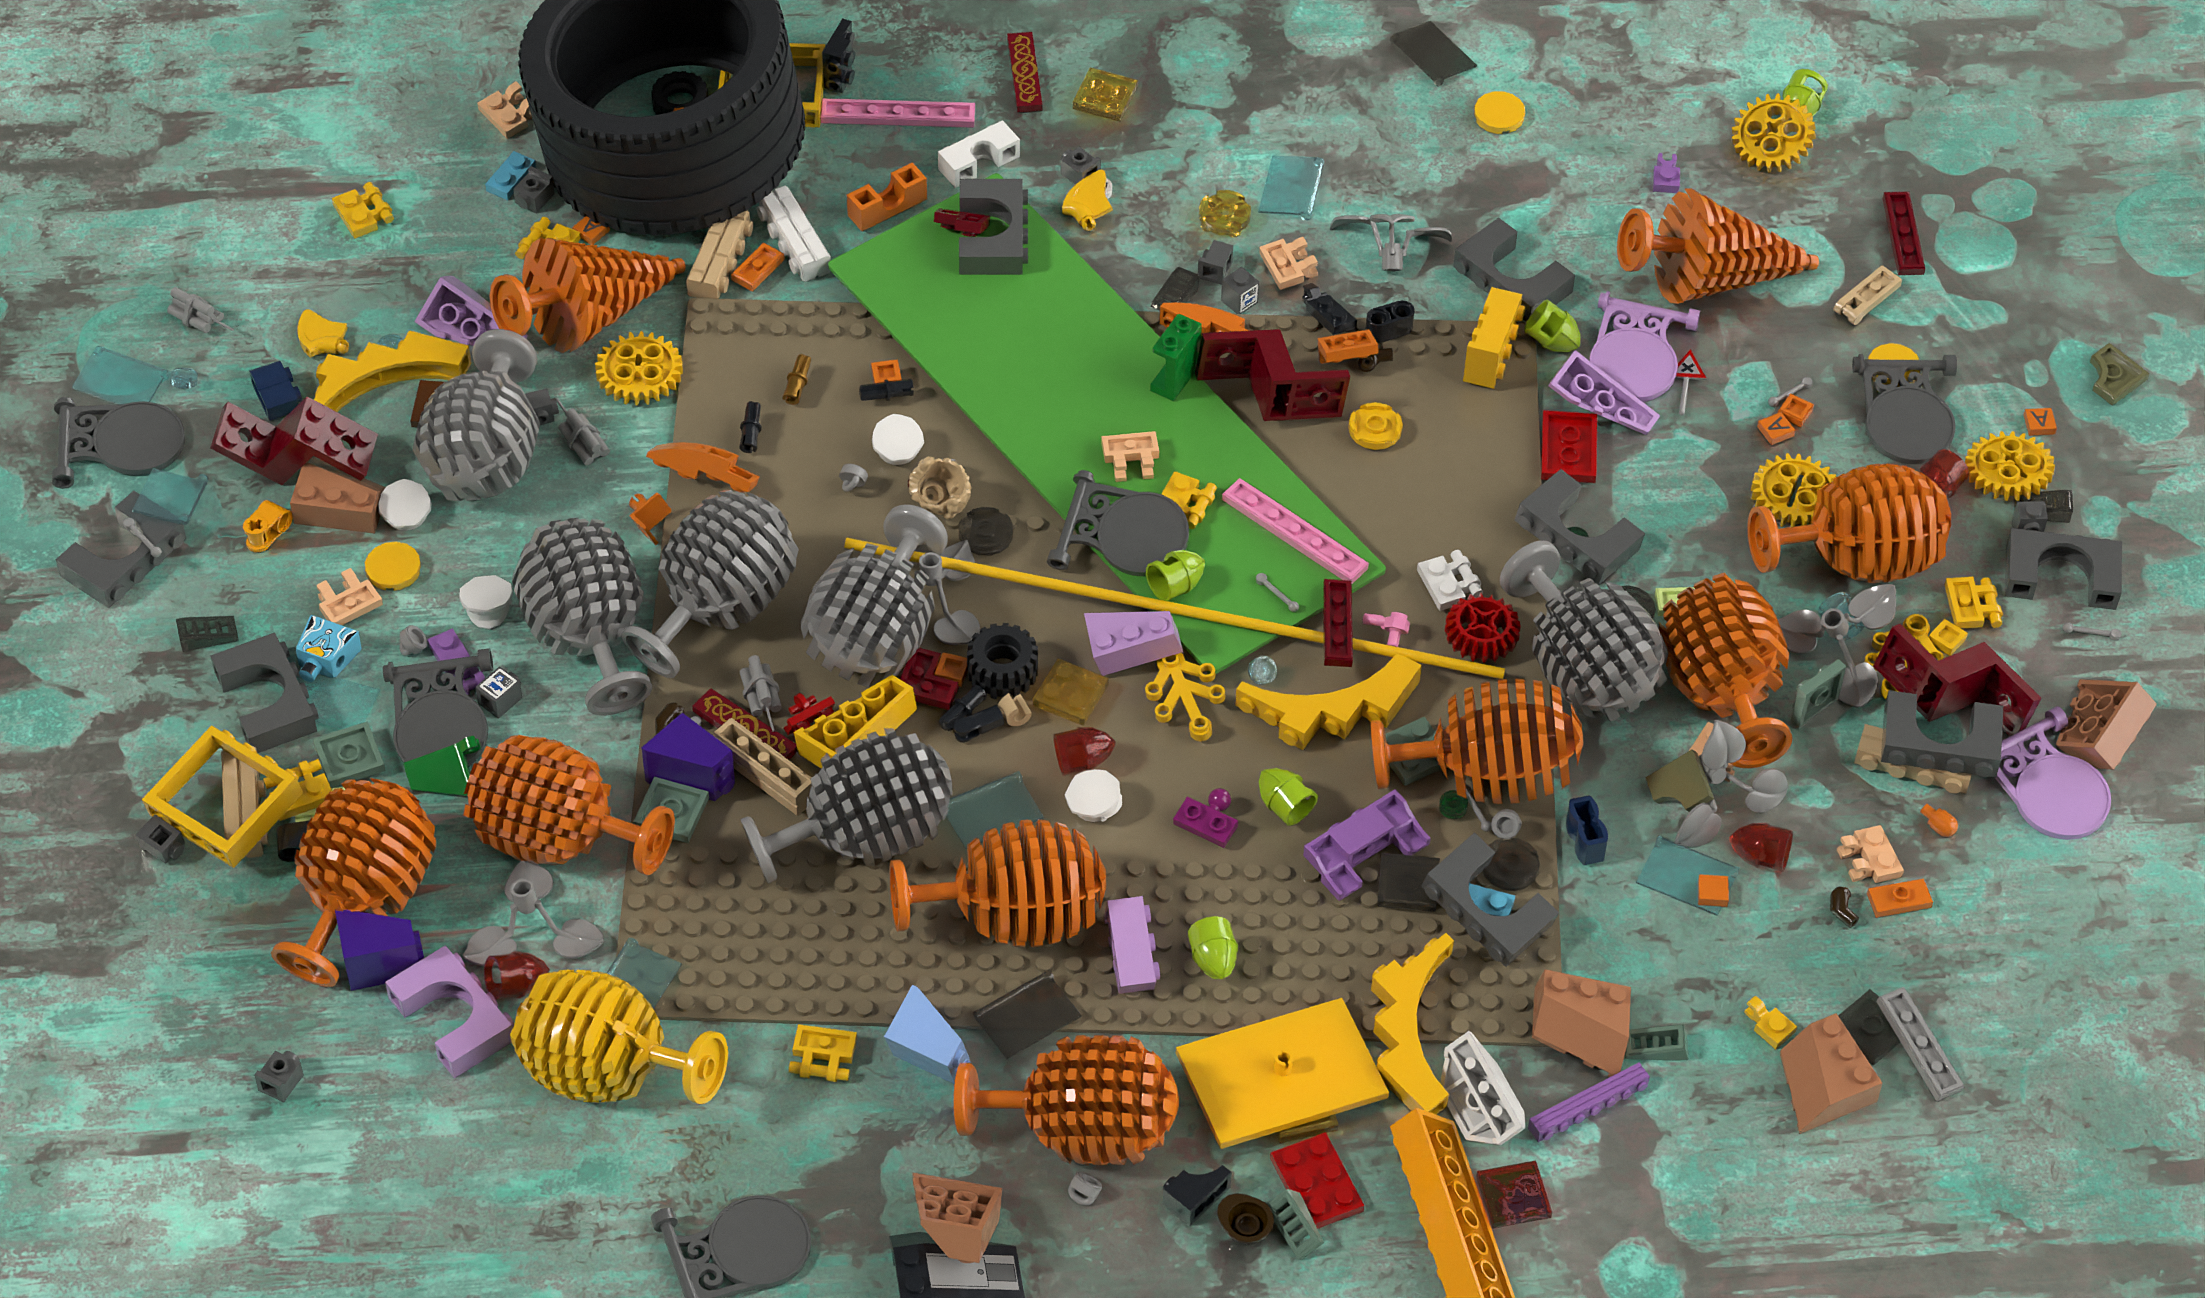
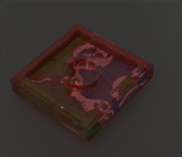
M1536 1160L1477 1171L1476 1178L1492 1229L1552 1217L1551 1206Z

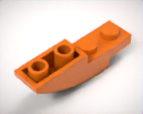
M1177 302L1162 303L1160 306V324L1166 328L1177 314H1181L1202 323V333L1249 331L1245 329L1244 318L1217 308Z
M686 442L656 445L646 455V457L653 460L654 464L663 468L669 467L674 469L683 478L696 479L701 474L706 473L708 478L730 484L733 490L742 493L749 492L756 487L760 477L736 466L739 455L710 445Z

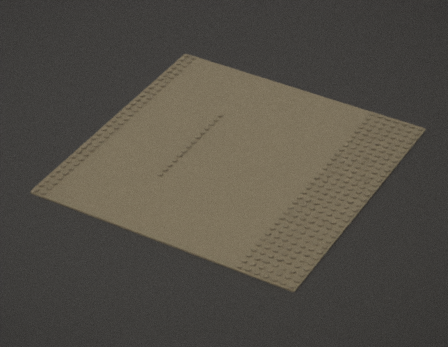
M691 298L688 301L682 354L683 374H681V382H679L673 443H699L739 455L736 466L760 476L756 487L749 491V493L768 500L782 512L789 523L787 524L788 529L799 551L796 558V568L793 573L790 572L788 582L784 588L779 590L778 596L768 603V607L763 612L757 614L755 619L747 623H740L738 620L737 623L740 627L735 629L716 626L712 621H709L710 627L689 619L667 645L679 661L680 670L674 678H666L648 668L647 676L651 681L652 691L644 700L631 823H633L650 787V784L645 781L641 747L656 735L655 719L668 703H677V705L684 708V714L690 719L698 716L693 712L692 705L712 688L752 715L748 700L744 699L743 696L744 686L740 676L742 668H749V657L757 655L760 658L761 664L767 663L770 665L773 679L779 685L778 695L782 705V709L779 712L769 710L775 731L795 744L794 734L787 735L783 728L788 725L787 719L796 715H791L788 709L795 705L794 696L796 694L802 693L805 698L814 695L817 700L815 704L831 696L835 701L833 710L836 712L839 710V705L847 700L849 702L855 701L862 697L861 692L882 681L886 672H877L869 687L857 684L862 673L854 672L849 681L839 677L841 669L835 666L832 672L821 666L825 659V655L822 652L819 653L814 661L806 653L813 636L808 631L805 639L803 638L801 620L815 583L836 559L838 554L850 550L844 548L846 538L891 546L884 534V520L889 511L896 506L915 505L921 507L919 502L912 500V495L909 494V476L913 469L918 467L920 460L928 456L935 459H955L957 464L962 465L965 469L972 487L971 496L966 507L954 518L945 519L943 515L934 514L947 531L948 543L946 548L967 540L975 563L1133 594L1088 545H1069L1067 553L1071 556L1066 570L1054 569L1047 564L1046 561L1050 550L1057 548L1065 520L861 303ZM1135 311L1161 337L1167 328L1160 324V312ZM1235 314L1245 319V329L1249 331L1280 329L1295 372L1349 371L1350 382L1342 417L1264 421L1249 378L1203 381L1386 566L1384 575L1352 593L1353 638L1387 645L1390 632L1383 630L1381 626L1363 624V616L1367 613L1390 617L1392 612H1399L1408 616L1407 620L1410 623L1408 634L1400 636L1398 647L1472 662L1471 656L1462 658L1461 651L1454 652L1452 645L1448 644L1444 629L1446 616L1451 608L1439 611L1417 571L1418 563L1444 556L1447 564L1453 562L1451 553L1455 550H1460L1462 555L1466 556L1470 561L1472 573L1477 575L1481 581L1482 595L1485 598H1489L1493 594L1494 600L1498 601L1503 598L1504 605L1512 604L1513 612H1518V621L1521 624L1520 638L1513 652H1508L1505 658L1498 656L1496 662L1490 658L1485 663H1483L1482 659L1478 658L1474 662L1505 668L1503 679H1507L1510 704L1517 703L1515 679H1524L1528 704H1535L1533 680H1537L1543 683L1545 706L1551 707L1550 684L1544 677L1532 649L1534 635L1537 637L1540 634L1533 619L1540 611L1546 616L1547 609L1545 605L1547 601L1539 592L1521 598L1512 597L1500 585V575L1507 561L1522 547L1540 541L1515 521L1519 504L1542 485L1536 340L1524 331L1526 323H1516V325H1519L1516 340H1510L1509 343L1512 344L1510 358L1503 361L1506 364L1504 376L1502 379H1497L1495 388L1492 389L1463 381L1467 345L1469 341H1472V333L1474 328H1477L1478 321L1414 319L1413 330L1410 334L1378 343V349L1392 348L1393 361L1380 362L1372 371L1363 372L1358 366L1360 358L1347 359L1338 363H1320L1318 338L1334 335L1313 316ZM1355 318L1357 319V328L1339 334L1365 330L1366 318ZM1225 353L1220 358H1225L1230 353ZM804 354L811 358L806 376L808 383L802 390L799 403L791 405L782 399L788 382L787 375L793 371L797 356ZM898 359L902 380L912 379L914 388H911V390H914V395L890 398V401H886L885 398L862 401L859 395V387L865 384H874L871 363ZM1323 392L1317 393L1313 397H1319ZM749 401L758 402L761 405L759 423L762 429L758 434L756 452L745 453L739 448L742 435L740 424L744 421L747 403ZM1374 402L1387 404L1392 407L1396 414L1397 412L1400 414L1403 428L1400 439L1394 445L1386 449L1373 450L1360 446L1351 438L1348 429L1350 415L1354 410L1360 409L1361 405ZM892 414L912 418L919 425L924 437V444L916 457L909 463L902 465H892L885 462L874 451L872 445V435L876 424ZM845 464H855L865 469L868 474L865 485L855 487L849 492H844L842 489L844 481L839 477L842 466ZM670 468L666 503L672 511L664 518L661 552L665 544L668 545L674 530L676 531L679 528L680 522L690 515V511L701 504L704 499L711 495L721 497L719 492L723 490L736 492L730 487V484L712 480L706 476V473L701 474L696 479H686L678 475V471ZM853 550L849 559L858 558L861 552ZM874 554L873 558L880 559L881 556ZM911 562L914 565L909 575L914 579V572L920 570L919 563ZM658 571L652 626L653 635L677 608L670 597V589L666 585V580L660 571ZM971 574L969 577L959 581H951L946 577L942 578V588L948 611L951 615L956 611L966 610L977 618L980 629L983 627L988 629L990 624L997 623V626H1002L1003 623H1009L1011 627L1014 625L1020 626L1021 631L1026 629L1030 633V637H1034L1036 646H1038V675L1034 685H1030L1029 691L1026 693L1020 692L1032 715L1029 721L1021 726H1011L1004 719V725L962 743L955 739L954 729L952 731H945L939 724V719L948 710L916 702L917 710L895 729L896 735L905 737V735L916 733L920 742L927 746L929 744L940 753L950 770L952 797L950 795L947 807L948 815L937 826L938 835L932 841L927 836L923 840V846L913 847L903 855H894L891 860H901L904 863L908 885L954 882L961 857L968 874L967 844L977 837L980 840V845L982 844L983 847L984 833L992 828H996L1000 836L1003 824L1013 822L1018 831L1021 820H1031L1034 827L1037 825V820H1047L1052 828L1055 822L1065 824L1071 836L1072 829L1079 831L1085 836L1089 844L1093 863L1094 845L1106 869V890L1101 910L1098 907V902L1095 900V923L1088 929H1085L1080 922V930L1077 935L1068 939L1064 936L1063 932L1061 941L1051 945L1048 944L1047 938H1045L1041 947H1031L1028 939L1025 942V947H1015L1012 944V940H1010V936L1007 945L997 943L992 934L990 923V938L988 939L977 931L970 905H968L967 921L956 899L910 904L909 928L905 931L897 932L893 919L889 871L891 860L883 862L881 858L874 859L875 866H866L863 859L855 857L854 860H843L841 853L836 852L832 848L829 850L815 835L772 853L770 858L776 870L777 879L768 884L740 819L747 816L751 817L760 835L767 837L808 819L807 809L800 815H795L736 769H734L735 784L732 790L725 795L723 794L716 801L708 800L689 843L672 839L662 864L653 874L645 875L636 870L633 862L635 843L629 841L614 976L626 981L642 993L644 998L653 1007L659 1020L890 1027L911 986L914 985L920 989L952 1029L1211 1037L1343 998L1363 1041L1382 1042L1373 1033L1374 1018L1386 1005L1371 991L1372 974L1379 966L1383 964L1387 966L1393 960L1402 967L1403 963L1410 956H1418L1423 952L1425 945L1435 937L1439 939L1447 933L1454 940L1452 954L1436 969L1426 984L1417 1008V1028L1420 1043L1451 1044L1470 1031L1482 1045L1549 1047L1532 1038L1534 991L1545 969L1562 973L1559 914L1553 925L1505 967L1501 962L1494 960L1488 950L1479 941L1473 940L1467 930L1458 921L1451 919L1446 910L1437 901L1430 899L1421 887L1427 874L1475 832L1496 853L1489 866L1469 883L1515 895L1511 914L1517 912L1537 893L1559 912L1554 794L1545 797L1542 773L1535 775L1537 799L1528 801L1525 777L1518 778L1520 803L1512 804L1510 802L1507 780H1501L1502 804H1494L1490 780L1484 779L1485 803L1476 802L1486 821L1492 822L1497 812L1503 809H1510L1519 815L1522 822L1521 828L1515 837L1502 839L1497 837L1492 829L1489 832L1481 829V822L1469 801L1457 795L1454 771L1448 767L1446 768L1447 778L1441 769L1404 786L1389 765L1390 784L1386 789H1378L1373 759L1371 722L1361 716L1345 739L1332 735L1320 727L1304 750L1286 744L1278 738L1279 727L1269 725L1263 719L1251 713H1245L1235 706L1236 688L1242 681L1264 690L1282 694H1324L1349 688L1370 678L1385 667L1393 657L1353 650L1352 667L1324 666V644L1281 635L1216 674L1215 679L1211 682H1202L1199 677L1182 672L1187 680L1208 687L1218 684L1225 689L1226 698L1220 704H1213L1209 699L1192 694L1201 715L1208 718L1212 724L1211 737L1206 741L1200 742L1192 739L1190 736L1189 723L1191 720L1181 698H1179L1172 711L1173 716L1170 721L1162 723L1156 719L1155 707L1165 701L1174 684L1172 678L1169 677L1162 688L1163 695L1159 700L1151 701L1146 697L1145 686L1149 682L1154 681L1159 672L1157 660L1102 676L1093 658L1084 613L1150 612L1147 608ZM1461 574L1454 575L1457 582L1464 580ZM925 585L921 593L927 599L932 590L935 609L931 615L926 635L923 637L920 648L941 653V655L944 652L967 658L968 644L949 645L936 638L934 625L939 619L946 617L943 613L937 585ZM1471 592L1465 593V600H1467ZM1323 611L1296 627L1323 632ZM1466 622L1462 624L1464 630L1468 628ZM1501 626L1497 628V632L1499 634L1503 632ZM1182 646V654L1184 656L1185 661L1200 666V664ZM1000 658L995 659L992 662L998 664H1007L1013 661L1010 659ZM1419 663L1422 665L1420 682L1388 727H1384L1385 734L1422 717L1427 719L1436 732L1440 716L1444 731L1449 725L1448 699L1455 694L1459 718L1465 715L1464 689L1473 686L1476 711L1482 709L1481 683L1490 682L1493 706L1500 705L1498 680L1502 679ZM906 664L895 677L900 679ZM968 672L962 687L959 686L954 701L961 699L972 688V681H969ZM1153 689L1150 692L1156 693L1158 692V690ZM1218 692L1213 694V696L1221 695V693ZM987 694L986 699L972 711V715L991 706H998L999 701L1003 697L993 699L990 698V694ZM763 711L760 716H756L757 719L771 727L766 711ZM1162 711V712H1160L1159 714L1165 715V714H1167L1168 712H1167V711ZM701 718V727L713 735L718 728ZM798 752L789 760L810 777H814L821 770V768L800 756ZM1278 768L1300 775L1303 778L1302 784L1312 789L1318 795L1317 803L1312 811L1299 823L1287 826L1273 811L1266 807L1261 798L1259 779L1262 770ZM1094 769L1106 770L1120 782L1122 807L1116 814L1103 822L1085 821L1077 814L1072 813L1067 804L1065 793L1075 775ZM1552 769L1553 789H1554V772H1553V769ZM1466 776V784L1471 787V795L1475 800L1472 777ZM1222 788L1229 792L1231 804L1226 810L1219 812L1238 820V827L1225 848L1173 824V818L1187 796L1209 806L1208 797L1214 789ZM1396 789L1407 801L1419 825L1431 838L1430 844L1409 858L1393 843L1352 868L1362 879V887L1338 901L1322 884L1321 874L1303 856L1304 845L1327 832L1333 824L1345 821L1356 810L1366 808ZM1454 797L1462 799L1464 801L1463 806L1466 808L1463 816L1448 818L1442 814L1443 809L1440 805L1444 799L1448 798L1451 800ZM1458 800L1452 801L1454 807L1461 805ZM1446 802L1444 805L1445 808H1451L1449 806H1452L1451 802ZM1462 807L1455 809L1457 814L1463 811ZM1447 809V814L1454 815L1453 809L1451 811ZM1143 896L1144 905H1149L1151 922L1147 923L1148 934H1154L1156 950L1151 951L1153 962H1158L1160 979L1156 980L1155 987L1152 990L1119 994L1113 967L1112 947H1109L1108 937H1110L1108 924H1105L1104 912L1108 900ZM1218 916L1227 919L1231 924L1235 941L1238 944L1234 969L1224 979H1212L1192 959L1188 930L1192 924L1206 917Z

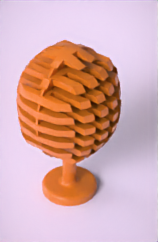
M1890 463L1871 464L1866 467L1852 469L1846 474L1843 473L1834 478L1832 482L1824 484L1818 489L1817 501L1812 521L1809 525L1778 529L1775 517L1767 507H1753L1748 517L1749 548L1757 569L1762 573L1773 571L1777 567L1780 559V545L1813 541L1817 553L1825 559L1829 566L1839 573L1868 583L1893 582L1909 578L1917 572L1920 573L1946 556V543L1951 527V511L1946 493L1923 473L1903 465L1899 466Z
M1721 573L1712 577L1714 582L1705 578L1694 584L1693 587L1695 589L1688 587L1677 595L1679 599L1677 604L1672 599L1663 607L1665 611L1663 614L1664 619L1667 621L1665 624L1666 628L1660 622L1658 628L1667 646L1668 657L1666 666L1673 684L1698 709L1711 711L1712 708L1721 718L1731 716L1736 711L1741 724L1735 728L1743 734L1746 747L1742 757L1730 764L1739 768H1757L1778 760L1788 751L1792 744L1791 731L1783 721L1770 717L1758 718L1753 704L1757 705L1769 697L1767 692L1769 687L1776 692L1783 686V681L1781 680L1783 675L1779 668L1781 663L1788 669L1789 651L1787 650L1788 646L1773 607L1748 582L1735 579L1734 583L1725 573Z
M1507 679L1498 680L1500 705L1493 706L1490 682L1481 683L1482 709L1476 711L1473 686L1464 689L1465 715L1459 718L1455 694L1448 699L1449 725L1443 731L1440 716L1434 740L1389 745L1386 742L1382 721L1372 720L1371 737L1378 789H1386L1389 786V764L1391 762L1437 758V762L1446 778L1447 767L1454 771L1457 795L1466 799V776L1472 777L1476 802L1485 803L1484 779L1490 780L1494 804H1502L1501 780L1508 781L1511 804L1520 803L1518 778L1524 777L1528 801L1536 800L1535 775L1539 773L1543 775L1546 797L1554 794L1552 769L1559 765L1562 789L1570 784L1568 759L1576 751L1578 766L1584 744L1582 724L1572 704V717L1563 712L1561 689L1551 684L1553 708L1545 706L1542 681L1533 680L1535 704H1528L1525 680L1515 679L1517 703L1510 704Z
M510 736L503 743L498 744L497 748L486 746L481 755L482 759L478 763L473 764L464 794H468V804H465L463 816L474 819L473 822L477 827L475 829L476 835L483 844L491 845V847L512 856L514 859L528 861L533 864L563 865L570 859L577 857L578 853L589 854L597 838L602 837L603 833H607L634 842L633 862L636 870L642 874L651 875L662 864L669 850L675 826L673 810L665 806L655 807L646 816L641 826L610 816L611 807L608 806L607 796H610L611 785L602 782L597 762L592 757L585 756L560 741L549 740L545 737Z
M373 778L370 779L374 784L366 780L356 781L355 779H348L341 783L345 790L337 788L332 792L330 791L326 795L324 802L320 803L316 809L314 817H311L307 825L306 834L303 833L300 840V851L298 849L296 851L295 864L297 866L295 877L305 886V890L312 898L311 901L322 912V915L305 946L292 942H279L271 952L274 961L296 977L315 985L334 987L339 979V971L332 962L321 954L337 925L335 910L343 911L346 909L350 910V912H364L388 916L386 914L387 911L389 914H397L406 907L408 899H411L415 894L417 885L421 884L425 868L428 869L432 859L430 852L432 851L434 854L436 849L435 826L420 806V801L409 790L399 784Z
M1021 820L1018 831L1013 822L1003 824L1000 836L998 830L992 828L984 833L983 847L982 844L980 845L979 838L977 839L976 837L967 844L968 874L961 857L954 882L908 885L904 863L901 860L890 861V894L893 919L897 932L905 931L909 928L910 904L956 899L967 921L968 905H970L977 931L988 939L990 938V923L992 934L997 943L1007 945L1010 936V940H1012V944L1015 947H1025L1027 939L1031 947H1041L1045 938H1047L1048 944L1051 945L1061 941L1063 932L1064 936L1068 939L1077 935L1080 930V922L1085 929L1095 923V900L1098 902V907L1101 910L1106 890V869L1094 845L1093 863L1089 844L1082 833L1072 829L1071 836L1065 824L1055 822L1052 828L1047 820H1037L1035 827L1031 820Z
M1076 1035L1074 1042L1066 1036L1056 1043L1059 1050H1052L1048 1054L1046 1052L1038 1054L1036 1063L1038 1068L1036 1071L1033 1069L1030 1077L1028 1076L1023 1090H980L978 1074L973 1064L960 1063L957 1068L954 1084V1118L956 1129L960 1136H970L974 1133L978 1122L979 1109H1024L1031 1130H1034L1035 1134L1039 1137V1141L1047 1149L1051 1148L1055 1151L1062 1161L1071 1164L1072 1160L1079 1165H1089V1163L1093 1165H1107L1108 1163L1125 1165L1128 1158L1133 1165L1143 1161L1145 1158L1143 1151L1146 1149L1150 1151L1154 1147H1163L1164 1133L1166 1130L1169 1132L1179 1108L1177 1085L1171 1071L1167 1070L1162 1063V1059L1153 1051L1152 1053L1149 1052L1140 1040L1132 1036L1127 1041L1123 1036L1113 1035L1112 1038L1104 1035H1094L1093 1038L1086 1035Z

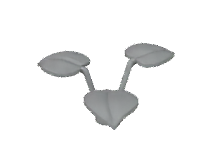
M1375 214L1370 217L1344 215L1335 217L1330 224V230L1350 223L1371 225L1379 249V257H1382L1383 271L1403 270V257L1407 254V247L1411 237L1434 236L1444 238L1449 242L1452 241V234L1446 228H1416L1406 231L1403 247L1400 248V243H1394V223L1415 221L1414 216L1405 214ZM1376 222H1389V243H1385V248H1383Z
M967 540L945 548L941 555L930 552L923 554L919 559L920 570L929 576L925 585H937L943 613L946 617L939 619L935 623L934 634L939 641L949 645L968 644L969 641H972V636L975 633L980 634L979 621L972 613L966 610L956 611L952 615L949 613L942 588L941 579L944 577L951 581H959L971 575V573L942 568L940 556L975 563ZM916 570L914 572L915 577L917 576L920 570Z
M1894 584L1874 586L1857 594L1849 604V612L1853 617H1850L1848 613L1843 615L1842 611L1833 608L1827 610L1822 615V620L1812 610H1798L1778 619L1788 646L1787 650L1793 653L1804 654L1813 651L1817 646V638L1823 637L1825 630L1830 637L1838 639L1849 666L1845 670L1838 700L1856 708L1865 706L1873 699L1878 688V675L1874 667L1867 662L1860 663L1854 667L1843 637L1849 630L1848 622L1858 624L1862 621L1867 629L1876 630L1887 626L1893 620L1896 613V588Z
M1715 720L1713 730L1705 743L1702 754L1699 756L1708 783L1719 784L1727 778L1750 792L1745 800V804L1750 810L1763 813L1775 808L1787 793L1788 784L1786 776L1778 769H1765L1755 777L1753 786H1749L1726 771L1728 763H1734L1742 757L1746 741L1743 734L1737 728L1724 721ZM1714 799L1710 801L1711 807L1706 803H1701L1689 812L1675 839L1677 846L1697 847L1705 845L1714 839L1721 826V818L1715 813L1717 805Z
M520 861L510 874L504 889L507 899L513 902L510 906L511 916L508 931L505 933L504 929L498 926H487L480 929L469 940L463 957L466 961L479 966H494L506 962L517 950L516 942L510 938L514 934L517 912L530 914L536 908L552 931L558 935L553 941V947L556 953L564 958L575 959L591 953L602 945L604 937L594 924L583 919H570L563 924L562 930L557 928L543 908L541 900H538L544 898L552 890L553 878L551 874L538 864Z

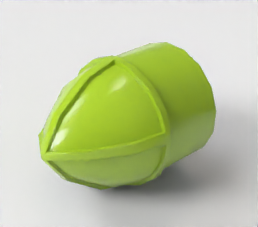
M1799 69L1792 74L1788 85L1783 90L1782 97L1784 100L1787 95H1790L1791 103L1799 99L1800 107L1806 105L1807 113H1812V116H1814L1821 108L1828 84L1822 75L1809 69ZM1812 77L1822 85V92L1817 93L1813 89L1804 86L1806 79Z
M1548 299L1544 300L1534 310L1526 322L1524 331L1546 349L1554 352H1569L1580 347V332L1576 321L1569 312L1563 311Z
M1186 550L1171 551L1166 554L1164 561L1156 560L1147 565V582L1154 595L1160 600L1168 601L1181 594H1187L1200 580L1204 571L1205 560L1194 552Z
M1278 768L1264 769L1261 771L1259 788L1261 798L1266 807L1273 811L1287 826L1299 823L1312 811L1317 803L1318 795L1312 789L1305 787L1302 784L1303 778L1292 771Z
M1212 916L1192 924L1188 930V939L1194 962L1212 979L1228 977L1234 969L1238 952V944L1235 941L1229 921L1223 917Z

